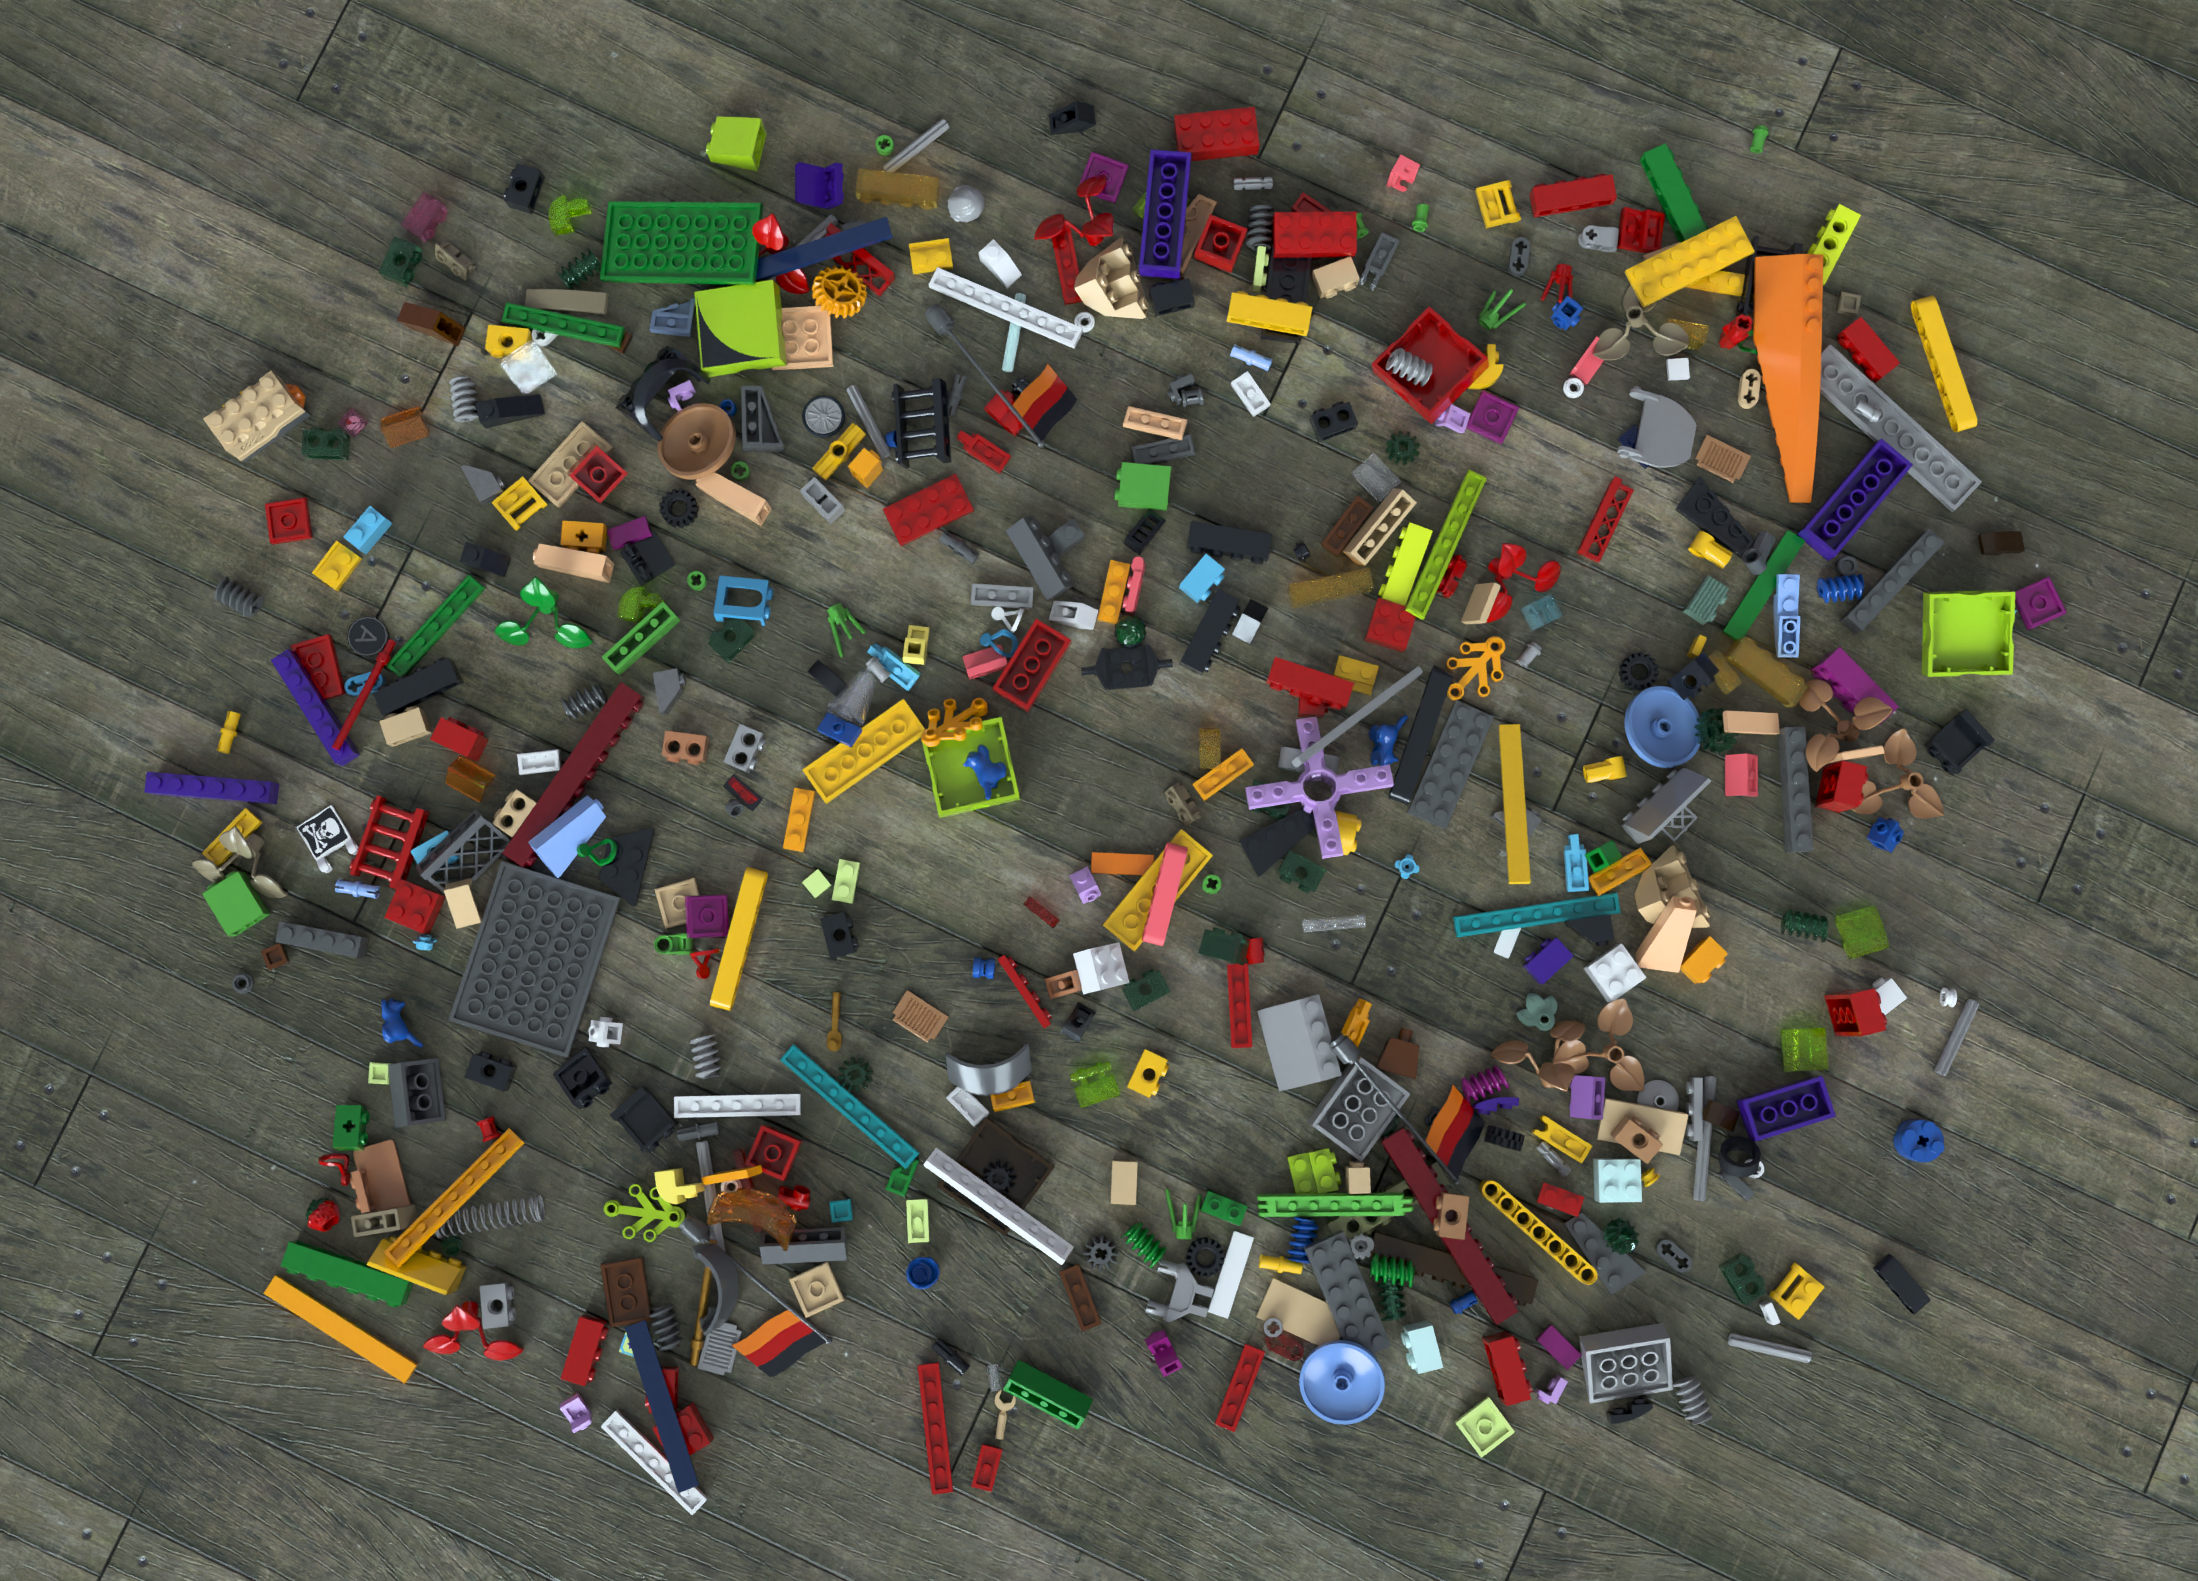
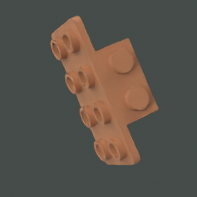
M387 1140L364 1147V1151L353 1152L357 1171L351 1172L350 1182L352 1188L356 1190V1206L361 1210V1213H371L411 1205L394 1140Z

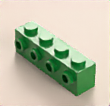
M1020 1360L1014 1366L1003 1389L1078 1430L1094 1400Z

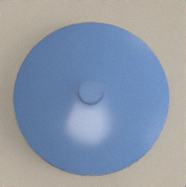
M1665 686L1650 687L1637 694L1627 707L1624 721L1627 739L1633 750L1647 763L1661 768H1672L1687 762L1698 751L1702 740V724L1699 714L1688 698L1683 700L1673 688Z
M1336 1340L1318 1346L1306 1357L1300 1372L1299 1386L1303 1400L1314 1414L1325 1421L1346 1425L1360 1422L1376 1411L1383 1399L1385 1377L1378 1359L1367 1348L1355 1342Z

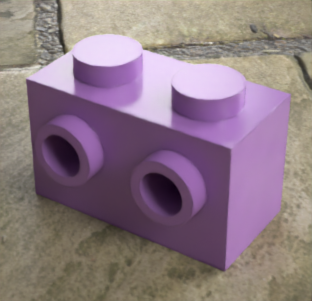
M1575 1075L1570 1085V1117L1603 1120L1605 1077Z

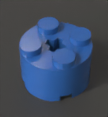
M1909 1119L1902 1122L1898 1126L1893 1139L1897 1152L1904 1158L1916 1162H1930L1936 1159L1945 1148L1941 1130L1933 1122L1927 1120Z

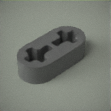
M1524 237L1516 238L1510 247L1508 271L1514 277L1522 276L1528 267L1530 243ZM1519 243H1521L1523 247L1521 254H1518L1519 249L1518 247H1515L1518 246ZM1517 260H1520L1519 266L1523 267L1519 271H1516V267H1514Z
M1723 1169L1718 1173V1176L1743 1200L1748 1202L1754 1195V1192L1739 1177L1731 1176Z
M1668 1239L1657 1241L1655 1244L1656 1253L1674 1270L1685 1273L1691 1269V1258L1674 1242ZM1662 1244H1669L1668 1249L1672 1252L1671 1255L1666 1252L1662 1253ZM1676 1256L1680 1259L1685 1258L1684 1263L1686 1266L1678 1268L1679 1262L1674 1258Z

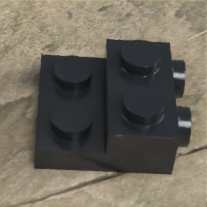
M586 1047L553 1073V1076L571 1103L579 1109L591 1106L593 1103L592 1099L598 1094L603 1095L607 1093L610 1089L609 1086L613 1083L604 1068L598 1064Z

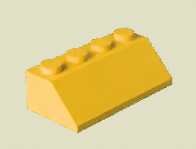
M393 1235L381 1240L367 1263L370 1267L444 1295L458 1290L467 1267L461 1265L462 1261L458 1259H445L441 1257V1253L430 1250V1252L424 1251L421 1246L399 1268L384 1253L398 1238Z

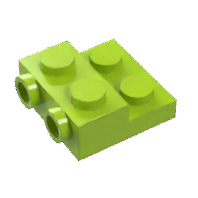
M1328 1147L1287 1157L1295 1194L1327 1193L1339 1190L1338 1185L1341 1184L1339 1172L1334 1171L1333 1164H1337L1334 1151L1330 1152Z

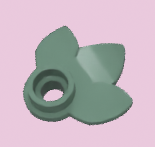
M1528 993L1526 997L1527 1009L1516 1012L1518 1019L1524 1025L1536 1026L1541 1031L1552 1029L1555 1024L1554 1014L1558 1008L1555 998L1551 995L1543 1000L1538 994ZM1547 1017L1549 1021L1542 1023L1540 1019Z

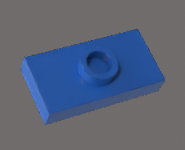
M828 712L817 728L818 732L851 748L862 733L860 727Z

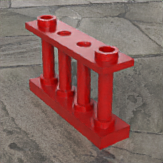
M377 795L376 799L371 803V814L358 852L350 863V875L360 877L361 872L369 873L389 880V887L397 889L401 879L407 880L414 860L411 850L418 847L430 812L416 808L415 812L411 813L385 805L387 798ZM382 812L408 820L411 823L409 831L402 832L380 825L379 821ZM375 832L402 840L404 843L402 851L396 852L372 844ZM368 852L396 860L395 871L390 872L365 864Z

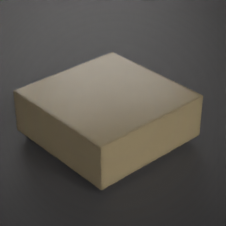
M1841 291L1839 293L1836 313L1856 317L1859 312L1861 295Z

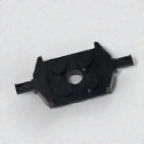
M1149 644L1134 646L1133 648H1101L1096 665L1081 667L1082 676L1094 674V676L1098 677L1105 690L1147 687L1153 685L1157 671L1160 668H1173L1172 659H1157ZM1122 664H1131L1133 667L1132 672L1128 674L1121 671Z

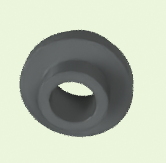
M239 973L232 980L233 989L240 994L250 992L254 986L252 976L247 973ZM242 980H246L247 984L245 987L241 986Z

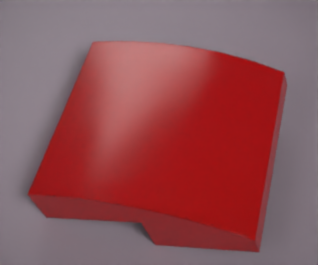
M1628 207L1622 208L1617 248L1642 253H1651L1661 249L1665 214L1649 209L1640 211Z

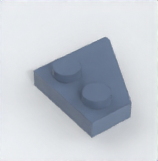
M695 298L689 299L690 302L680 305L675 303L667 308L653 310L649 328L650 332L691 337L696 310Z

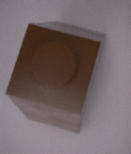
M404 302L397 319L398 322L412 330L455 346L459 345L465 331V327L441 311Z

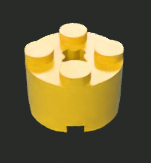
M1334 810L1337 817L1343 855H1348L1356 850L1357 840H1355L1356 831L1359 832L1361 820L1357 819V816L1354 814Z

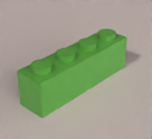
M661 602L607 651L602 658L618 675H621L681 620L664 602Z

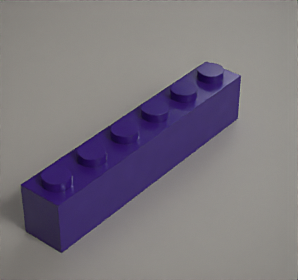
M287 649L271 659V662L334 763L344 766L360 756L348 735L340 750L332 748L342 725L326 699H323L310 679L311 676L300 663L296 652Z
M147 772L144 792L153 795L277 805L279 784L269 781Z

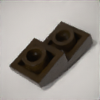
M2021 531L1991 532L1978 535L1982 555L2021 553L2025 551Z
M1709 1100L1703 1109L1702 1120L1734 1132L1740 1112Z

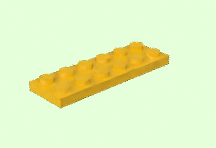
M1734 216L1625 270V274L1644 308L1753 254L1755 251L1737 216Z
M904 699L862 727V733L852 748L840 743L802 769L826 804L921 738V733L926 729Z
M1182 829L1169 842L1188 847L1175 902L1213 856ZM1164 850L1102 924V926L1134 952L1143 942L1142 935Z

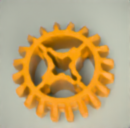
M834 265L832 269L826 267L824 271H820L818 276L815 277L812 286L813 299H816V306L821 305V312L827 310L828 316L832 313L835 314L836 318L842 315L845 319L847 315L852 317L855 312L858 313L861 307L864 306L867 292H865L866 285L863 284V278H858V272L853 274L851 273V268L844 270L842 265L838 269Z

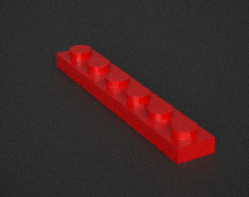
M939 1362L918 1364L932 1495L953 1492Z

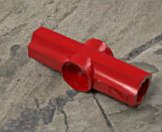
M1741 314L1722 328L1723 333L1720 335V341L1718 342L1719 345L1730 350L1749 336L1748 332L1752 329L1751 324L1753 320L1751 317Z

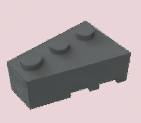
M741 386L742 452H783L784 445L762 386Z

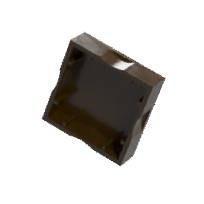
M988 1117L982 1122L956 1160L958 1164L979 1179L983 1176L988 1177L987 1174L982 1172L984 1168L991 1171L988 1163L991 1162L994 1168H996L997 1160H1000V1167H1003L1004 1163L1008 1162L1006 1170L1014 1168V1171L1009 1176L1015 1175L1017 1179L1009 1180V1182L1015 1184V1187L1011 1188L1006 1185L1009 1193L1005 1194L1004 1190L1001 1189V1195L1022 1210L1025 1209L1055 1167L1054 1164ZM994 1174V1182L998 1181L1000 1184L1004 1182L1002 1181L1004 1178L1003 1174ZM943 1179L940 1181L937 1188L959 1204L970 1208L981 1220L1004 1236L1007 1235L1011 1229Z

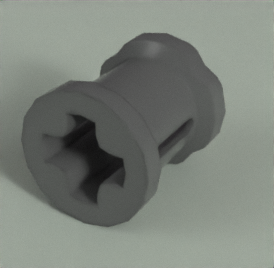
M1201 387L1188 391L1181 389L1183 408L1192 404L1203 405Z

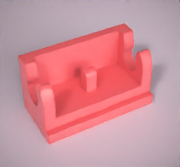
M1400 155L1390 173L1386 186L1389 188L1392 186L1399 191L1405 192L1407 188L1401 186L1400 181L1405 180L1407 183L1413 184L1420 164Z

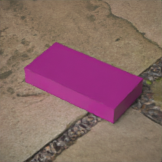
M646 516L607 530L611 546L614 550L622 548L627 543L632 544L652 536Z
M1551 1324L1536 1338L1566 1370L1582 1356Z

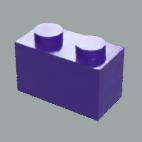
M1557 937L1547 938L1540 944L1541 949L1537 953L1533 951L1524 959L1526 963L1523 967L1539 984H1544L1573 957L1571 952Z

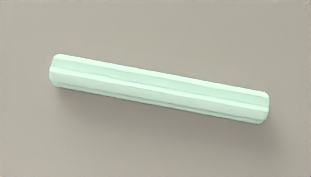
M1016 293L1014 300L1025 304L1026 295ZM1010 322L1002 370L1005 372L1013 371L1021 326Z

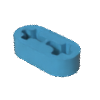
M371 672L349 678L344 685L345 691L351 696L358 697ZM381 673L378 677L380 681H377V685L373 686L370 693L378 691V687L385 685L386 680ZM354 682L358 685L363 684V686L357 688V692L351 690Z

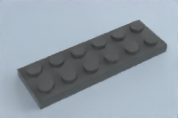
M1455 701L1407 814L1444 830L1447 828L1494 716L1460 701Z
M1340 1230L1303 1247L1342 1340L1360 1344L1373 1354L1391 1346L1344 1232Z

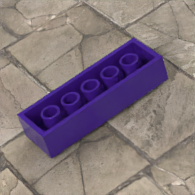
M1152 149L1150 151L1139 262L1140 276L1180 279L1191 171V153Z
M1881 438L1871 446L1797 533V536L1804 539L1810 547L1827 561L1834 558L1913 464Z

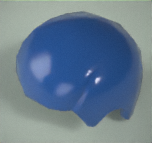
M931 1257L915 1258L908 1264L906 1270L907 1281L917 1289L930 1288L937 1282L940 1274L939 1265Z

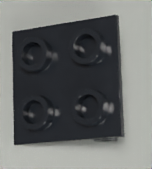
M655 531L651 532V537L635 542L632 545L627 543L623 546L624 550L620 552L641 586L676 565Z

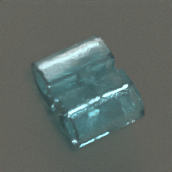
M1552 594L1521 609L1532 631L1563 616Z

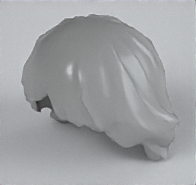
M963 184L956 187L948 198L950 217L956 222L967 223L973 221L981 215L985 208V198L982 192L969 185Z

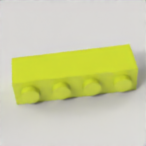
M1410 522L1407 528H1402L1399 536L1402 539L1400 547L1396 546L1392 555L1395 561L1393 566L1389 564L1385 574L1388 580L1386 584L1382 583L1378 593L1381 599L1406 606L1433 532L1432 530Z

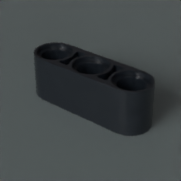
M1887 1254L1873 1267L1876 1274L1912 1314L1915 1315L1931 1301L1891 1254Z

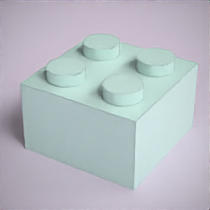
M1593 1158L1595 1201L1599 1203L1642 1202L1640 1159Z
M1425 1320L1402 1326L1404 1332L1400 1334L1403 1345L1409 1351V1353H1406V1358L1411 1369L1421 1374L1443 1368L1433 1325Z

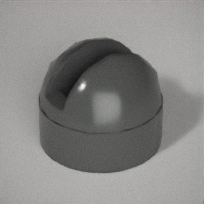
M730 799L729 803H726L725 809L731 817H737L743 812L744 806L737 799Z

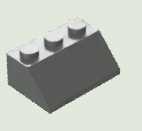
M438 1058L388 1065L395 1128L445 1120Z

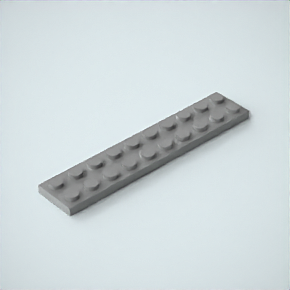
M1831 344L1821 353L1820 393L1875 443L1882 438L1910 461L1913 466L1907 472L1946 508L1954 512L1982 481ZM1860 399L1875 408H1880L1879 410L1882 411V414L1876 422H1869L1868 418L1853 411Z

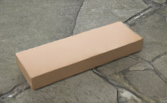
M1128 406L1123 422V427L1178 440L1183 439L1187 425V419Z
M1723 712L1724 732L1780 734L1778 713Z

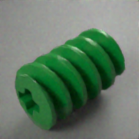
M1139 1221L1133 1224L1121 1238L1128 1236L1126 1244L1133 1242L1132 1250L1139 1248L1137 1256L1145 1254L1143 1262L1151 1260L1149 1268H1152L1164 1256L1167 1247L1165 1245L1159 1247L1161 1241L1159 1239L1153 1241L1155 1235L1153 1233L1147 1235L1148 1227L1141 1229L1143 1222Z
M1374 1254L1371 1261L1369 1279L1374 1275L1375 1281L1378 1282L1380 1276H1383L1384 1283L1391 1278L1393 1285H1395L1397 1279H1400L1401 1286L1404 1285L1405 1281H1408L1411 1288L1414 1280L1415 1265L1413 1266L1412 1260H1408L1406 1265H1404L1403 1258H1400L1396 1264L1395 1257H1391L1388 1262L1386 1255H1383L1379 1261L1378 1254Z

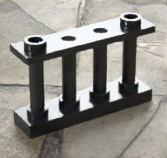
M1759 236L1753 237L1750 243L1755 252L1747 256L1741 300L1738 301L1736 312L1739 315L1743 314L1746 316L1748 312L1754 313V305L1749 304L1750 294L1754 293L1752 280L1755 271L1756 254L1766 256L1802 254L1803 244L1794 243L1790 249L1781 250L1758 246Z
M934 378L930 388L905 392L903 387L893 384L892 401L895 403L898 450L895 452L897 463L904 468H909V459L935 456L942 463H950L951 448L946 382L941 378ZM932 396L934 405L931 408L905 411V400ZM929 416L935 418L933 428L907 431V419ZM930 436L936 438L934 448L908 451V439Z

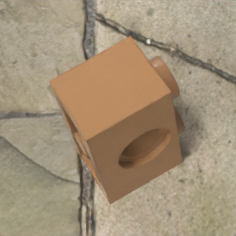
M1625 1115L1611 1132V1136L1648 1164L1663 1146L1659 1140L1661 1136L1651 1128L1649 1131L1643 1128L1644 1123L1635 1116L1631 1119ZM1636 1134H1643L1640 1141H1633Z
M1441 1192L1440 1197L1437 1196L1436 1209H1439L1438 1218L1434 1219L1433 1230L1436 1231L1437 1236L1465 1240L1469 1196ZM1448 1210H1454L1456 1213L1455 1219L1452 1221L1446 1220L1445 1215Z

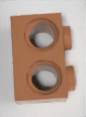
M665 731L662 756L666 757L669 762L679 763L680 759L688 760V764L700 765V762H706L709 737ZM679 742V750L674 753L671 752V745ZM694 745L700 746V752L697 755L691 754V748Z

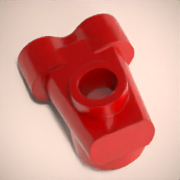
M801 1185L795 1186L794 1190L780 1186L776 1203L784 1206L789 1205L795 1211L807 1210L811 1197L809 1196L810 1190Z

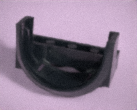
M669 346L662 348L658 352L655 361L647 365L644 369V374L632 383L630 391L619 399L618 405L615 407L626 418L636 423L651 438L658 442L664 437L650 423L646 413V406L677 370H686L698 382L703 380L706 384H709L711 381L683 353Z

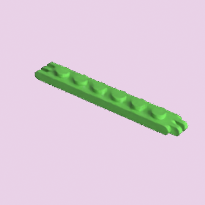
M1404 1193L1257 1195L1258 1201H1266L1258 1203L1259 1209H1267L1258 1211L1260 1217L1403 1216L1405 1212L1414 1210L1413 1205H1405L1413 1203V1197H1404Z

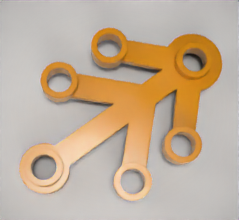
M1492 636L1485 643L1470 644L1469 642H1464L1459 647L1462 655H1468L1474 651L1485 652L1480 658L1457 659L1451 657L1446 661V667L1449 670H1455L1457 667H1471L1458 683H1453L1449 686L1447 691L1449 699L1459 700L1464 695L1465 686L1477 673L1479 677L1477 694L1480 697L1489 695L1490 687L1487 681L1486 662L1490 658H1492L1493 671L1490 674L1491 680L1499 682L1504 676L1500 662V655L1505 650V642L1502 638ZM1491 644H1497L1498 649L1493 650L1491 648ZM1463 645H1467L1469 647L1468 652H1464L1462 650ZM1449 661H1455L1456 666L1451 667ZM1494 672H1498L1500 674L1499 679L1494 678ZM1481 687H1485L1487 689L1486 694H1482L1480 692ZM1452 689H1456L1458 691L1457 696H1453L1451 694Z
M976 698L973 700L970 708L953 718L954 711L957 709L956 701L954 699L945 700L943 703L945 709L944 723L937 728V721L941 719L940 711L938 709L929 710L928 729L921 733V740L926 746L934 747L940 743V740L956 739L962 741L966 739V729L974 731L982 729L983 724L980 717L988 713L987 702L982 698ZM972 715L977 716L971 718L970 722H962Z

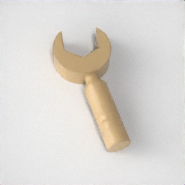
M1002 1389L995 1396V1404L1001 1410L998 1416L996 1439H1004L1007 1420L1006 1411L1012 1409L1016 1402L1015 1396H1013L1012 1401L1003 1402L1000 1398Z

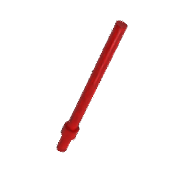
M388 639L383 651L379 652L375 659L377 662L332 748L336 750L341 749L384 665H387L391 659L390 654L396 645L395 641Z

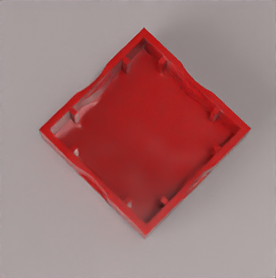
M1428 307L1408 327L1402 337L1392 343L1371 365L1375 375L1432 424L1489 367L1488 357L1467 339L1458 335L1447 321L1431 307ZM1398 348H1403L1405 352L1412 353V356L1416 355L1426 363L1432 364V374L1423 387L1420 386L1421 381L1414 385V378L1409 382L1406 380L1407 374L1402 378L1399 377L1400 370L1396 374L1392 373L1393 366L1390 370H1386V364L1392 352Z

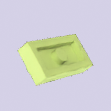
M1258 246L1252 288L1254 292H1260L1261 286L1266 284L1267 274L1263 273L1264 266H1268L1269 254H1265L1266 247Z
M839 859L832 900L853 904L860 869L859 862Z
M928 1199L906 1200L908 1243L929 1242Z

